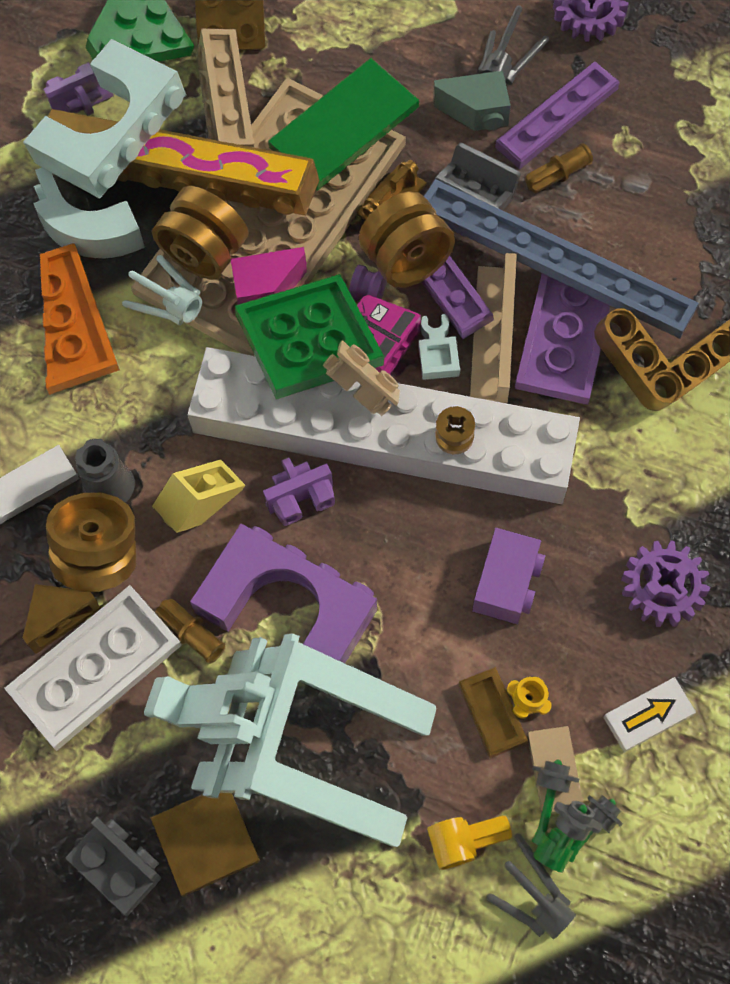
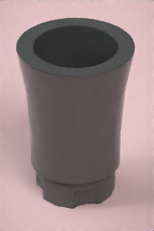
M94 438L87 440L83 447L77 449L75 456L76 469L81 477L83 493H105L118 497L126 503L132 496L135 487V480L131 470L122 463L116 450L111 445L104 443L102 439Z

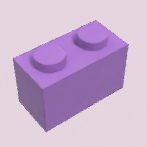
M495 528L474 599L472 612L514 624L519 623L521 612L530 613L536 592L528 589L531 576L540 577L546 556L538 553L541 540Z

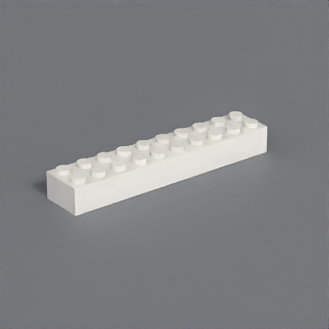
M206 347L187 414L192 431L196 434L562 505L568 487L580 417L398 383V389L400 390L399 403L395 406L388 400L391 407L383 416H380L377 412L372 414L353 397V394L361 386L357 381L348 391L333 381L276 400L255 356ZM459 406L472 413L476 427L472 446L466 452L452 455L444 452L436 443V421L438 415L444 409ZM451 424L452 427H456V428L461 427V425L458 426V425H452V424Z

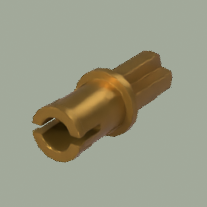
M581 143L561 156H552L550 162L525 176L528 189L538 193L559 180L561 182L567 181L570 174L592 164V152L586 144Z
M165 599L160 603V606L156 609V615L178 635L177 639L181 644L187 643L208 664L215 662L223 654L226 644L203 626V620L200 617H193L173 599Z

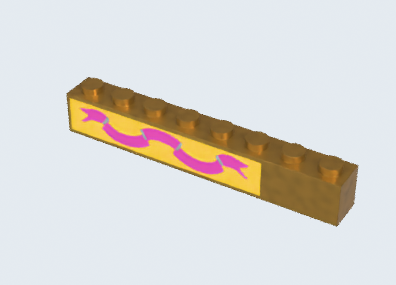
M51 109L48 115L49 118L76 132L85 134L102 132L118 123V121ZM160 129L151 136L141 148L138 156L127 165L117 178L118 181L122 182L130 180L144 183L152 188L165 187L175 189L178 192L183 187L194 186L211 192L223 201L239 202L251 208L264 207L274 209L285 215L294 213L306 216L319 183L315 163L311 158Z

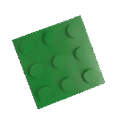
M340 274L235 306L236 318L276 400L333 382L334 380L326 374L327 369L323 364L332 354L337 358L339 357L337 352L342 340L350 347L352 345L359 347L370 360L368 363L374 368L384 365V355Z

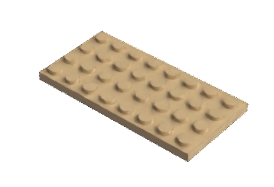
M286 78L251 125L254 148L272 151L269 148L268 140L317 102L323 95ZM393 130L388 132L321 189L315 190L306 216L294 213L285 215L274 209L264 207L251 208L239 202L225 200L241 216L248 228L249 234L236 254H230V258L304 247L307 272L295 287L309 284L356 217L364 201L374 191L406 145V137ZM159 249L141 275L166 290L173 286L181 287L156 260L158 255H162L190 285L200 290L199 297L202 299L201 310L193 321L186 324L241 354L255 356L235 315V306L238 305L231 261L218 279L208 280L183 269ZM137 281L131 287L133 295L159 309L166 310V307L163 305L162 296L139 284Z

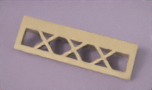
M201 29L196 58L208 138L254 147L236 30Z
M505 254L504 268L478 266L476 292L493 313L494 321L474 332L470 397L506 404L508 401L517 254Z

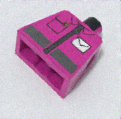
M365 295L357 306L384 355V365L375 369L379 373L384 370L391 374L420 333L421 315L371 295Z

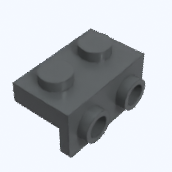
M459 143L455 147L451 162L435 179L500 210H504L513 199L521 173L463 143Z

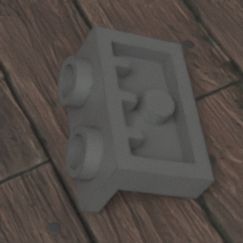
M96 817L91 822L94 826L92 830L65 858L125 916H128L162 879L154 871L159 863L142 847L134 852L124 842L129 834L112 818L105 824Z

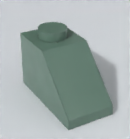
M503 71L434 80L433 103L434 107L474 131L484 129L496 130L500 127L508 126L511 105Z

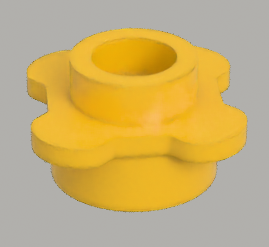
M526 677L520 682L513 680L508 684L507 693L512 696L515 705L513 713L517 717L524 719L533 713L546 715L551 710L552 704L548 700V689L542 679ZM526 695H530L532 700H527Z

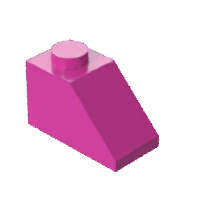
M304 247L230 259L238 305L292 289L307 272Z

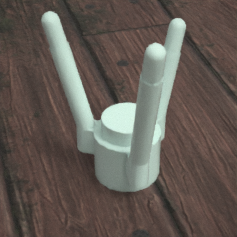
M158 255L156 260L181 287L173 286L166 290L135 271L128 273L130 278L162 296L163 305L166 307V310L128 300L122 302L124 307L171 320L179 326L183 322L189 323L193 321L199 314L202 307V299L199 297L200 290L190 285L162 255Z

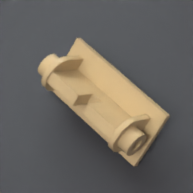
M342 340L337 352L339 357L337 358L332 354L324 362L323 366L327 369L326 374L346 391L356 381L361 384L353 394V397L372 414L377 412L380 416H383L391 407L388 400L395 406L399 403L400 390L398 389L397 381L386 371L382 370L379 373L368 363L370 361L368 356L355 345L350 347Z

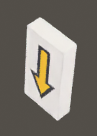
M674 677L608 712L603 718L625 753L694 716L696 711Z

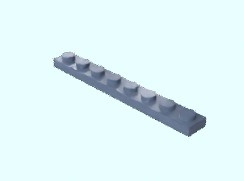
M437 179L434 180L424 196L436 210V215L442 218L451 230L503 255L506 253L517 254L516 261L616 309L624 308L629 310L637 319L679 339L698 307L699 303Z

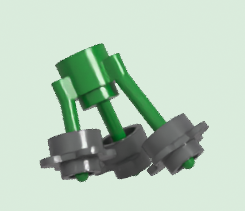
M555 760L554 762L546 761L544 768L534 765L532 767V770L539 772L536 784L547 788L538 829L531 840L538 845L533 857L546 867L557 872H563L568 862H574L579 850L594 832L600 833L603 828L610 833L616 824L621 827L623 823L617 818L621 810L615 806L616 801L614 799L608 800L601 795L596 801L589 795L587 799L590 803L588 805L579 801H572L570 805L557 802L554 810L559 814L556 820L558 828L552 827L550 833H548L547 829L556 791L569 793L571 781L579 783L580 778L569 775L570 767L563 765L561 760Z

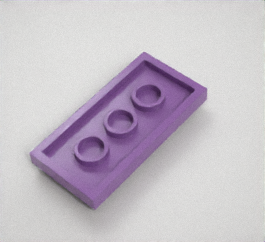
M542 273L515 389L588 405L601 350L595 340L594 330L596 325L609 314L610 305Z

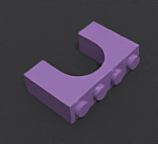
M240 524L190 601L195 614L229 632L250 597L259 588L276 581L294 582L308 589L319 604L318 618L303 645L346 663L377 612V598L373 597L374 592L359 582H354L351 585L339 578L340 574L327 564L320 563L317 566L306 560L307 556L292 545L287 544L284 548L272 541L273 537L262 528L254 526L250 529Z

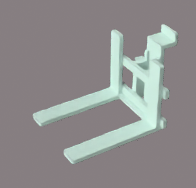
M294 633L284 634L281 646L265 648L267 644L266 639L261 637L253 638L249 650L236 651L234 653L228 675H218L215 684L187 685L171 677H158L154 680L144 710L145 716L150 718L156 717L178 727L201 728L197 739L210 744H219L213 762L199 763L192 783L193 790L204 792L203 796L208 798H218L219 793H235L234 797L238 799L250 800L251 794H259L389 846L398 847L400 845L407 820L405 814L278 763L275 760V756L298 681L422 736L430 734L436 713V706L299 643L300 636ZM259 702L254 722L243 718L247 704ZM235 744H250L245 762H229Z

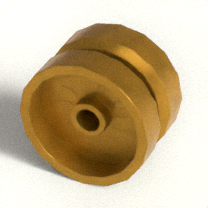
M194 186L183 187L170 205L171 211L165 212L152 230L154 241L172 261L188 272L208 280L218 279L231 261L230 254H236L249 236L248 228L241 216L218 196L202 188Z
M409 191L395 195L381 203L362 225L358 238L360 247L368 258L377 264L378 271L387 283L396 288H406L418 284L433 275L448 259L455 244L454 232L442 218L436 215V210L429 201L419 192Z
M82 493L70 496L59 502L48 514L46 532L49 544L50 568L55 579L64 586L81 592H100L114 588L130 577L136 568L135 516L128 504L118 497L105 493Z

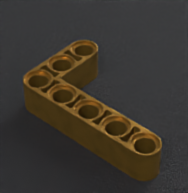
M620 308L611 311L596 325L594 330L595 340L641 404L652 411H659L674 403L730 362V319L670 363L636 316L629 310ZM610 323L617 324L620 327L622 337L612 333ZM713 342L717 343L721 347L723 354L722 356L717 355L714 352L712 347ZM632 353L639 354L643 358L644 367H639L634 363ZM684 362L693 367L694 377L689 376L685 372ZM655 383L661 384L665 388L666 398H662L656 393Z

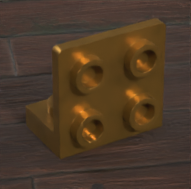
M195 0L197 44L199 43L201 29H235L239 50H256L266 47L264 0Z

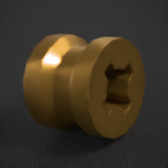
M453 406L444 409L438 415L435 437L440 449L454 455L466 452L472 446L476 427L472 413L465 408ZM451 424H452V425H458V426L461 425V427H459V428L452 427Z

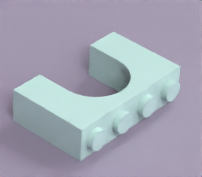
M113 39L108 42L90 63V66L101 88L130 102L124 117L113 127L105 131L85 134L76 132L45 116L23 141L35 164L99 199L108 188L115 184L118 176L138 156L141 148L151 136L159 131L162 123L174 109L179 107L186 95L177 71Z

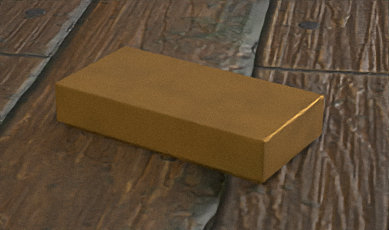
M496 667L459 681L458 686L489 758L527 744V737L518 717L513 713L514 707Z

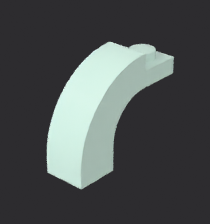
M42 167L35 170L40 184L35 185L34 188L40 201L33 204L44 229L61 247L74 243L79 255L91 258H113L145 248L140 229L127 200L98 211L80 210L64 200L50 171Z

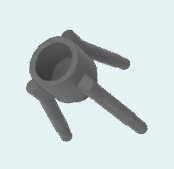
M520 5L516 6L500 44L493 53L496 31H490L483 60L477 70L479 74L503 71L505 83L512 85L516 75L549 41V37L544 36L512 68V59L504 51L521 14L522 7Z
M517 833L514 836L515 841L550 894L547 893L544 896L511 861L505 862V868L537 902L536 906L531 910L536 918H532L494 894H488L487 900L529 926L539 937L546 932L554 940L572 922L576 914L568 907L571 902L560 892L544 866L533 857L534 852L523 836Z

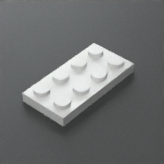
M129 585L4 689L57 751L179 649L182 644L132 586Z

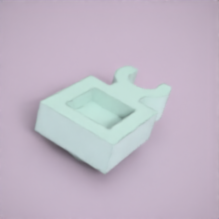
M442 314L441 326L439 328H431L428 325L427 316H423L421 319V333L426 338L419 340L418 346L422 380L458 377L460 375L456 337H446L449 331V318L446 314Z

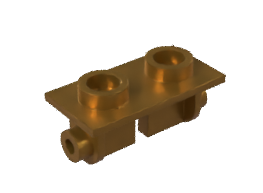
M412 160L401 162L368 196L358 210L357 215L366 221L368 216L381 203L391 197L408 191L420 193L427 183L417 176L416 172L419 170L417 164Z

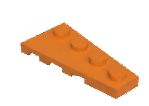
M72 243L40 254L41 288L44 299L43 327L45 329L46 342L44 353L47 364L46 389L50 395L119 371L120 369L76 245Z

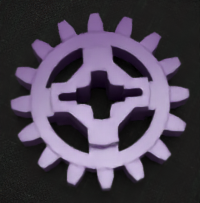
M554 0L553 4L555 21H562L561 30L572 29V38L574 39L579 34H584V39L588 42L591 35H596L599 41L603 40L604 32L613 36L616 27L623 26L628 9V2H625V0Z
M654 541L651 552L643 546L640 547L637 552L638 559L630 557L626 565L630 570L624 571L621 581L629 584L624 587L622 595L625 597L633 596L629 609L632 611L640 607L643 610L640 620L645 621L651 615L655 617L656 627H661L664 619H669L671 625L677 627L680 622V616L689 622L695 615L693 609L700 611L706 603L701 597H706L710 591L709 586L701 584L706 581L709 572L704 570L698 571L697 569L702 561L701 557L692 560L687 557L690 552L688 546L682 549L681 552L676 551L675 541H670L667 549H662L659 541ZM642 570L645 572L643 576L647 580V584L643 589L640 585ZM687 579L690 580L691 592L689 598L687 597L688 591L684 587V583ZM659 580L662 583H666L669 581L670 583H672V587L668 584L662 587L658 582Z

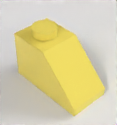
M217 460L173 473L152 507L161 515L168 526L173 528L176 533L202 525L239 494L245 487V484L222 460Z

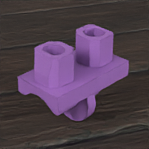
M89 62L79 66L75 72L76 74L66 79L57 76L46 81V88H43L51 109L71 113L84 110L87 116L94 113L93 105L114 96L113 93L100 87Z
M288 457L281 460L284 472L272 476L275 486L263 490L266 499L265 503L270 514L275 512L284 526L297 522L302 518L298 502L310 497L316 511H322L335 504L332 489V473L327 463L311 470L307 462L294 467Z

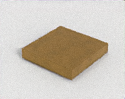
M219 793L218 798H208L202 794L151 817L183 897L260 862L232 793Z

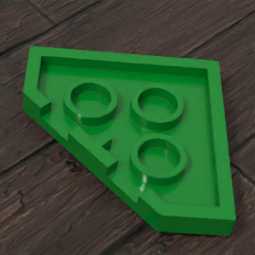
M107 0L86 43V50L93 60L111 39L157 62L192 56L194 49L193 42L165 0Z

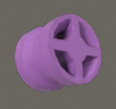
M359 264L353 273L349 292L354 301L362 299L365 295H371L382 300L387 281L379 271L376 273L368 271L366 266Z

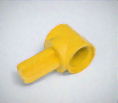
M503 815L468 825L467 820H463L462 817L452 818L427 828L439 870L450 869L475 860L477 849L512 838L510 823L507 817Z

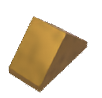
M35 584L23 639L31 650L37 654L98 612L101 607L91 592Z

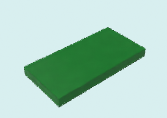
M370 58L269 139V148L275 152L313 159L319 177V183L316 191H318L419 108V99Z

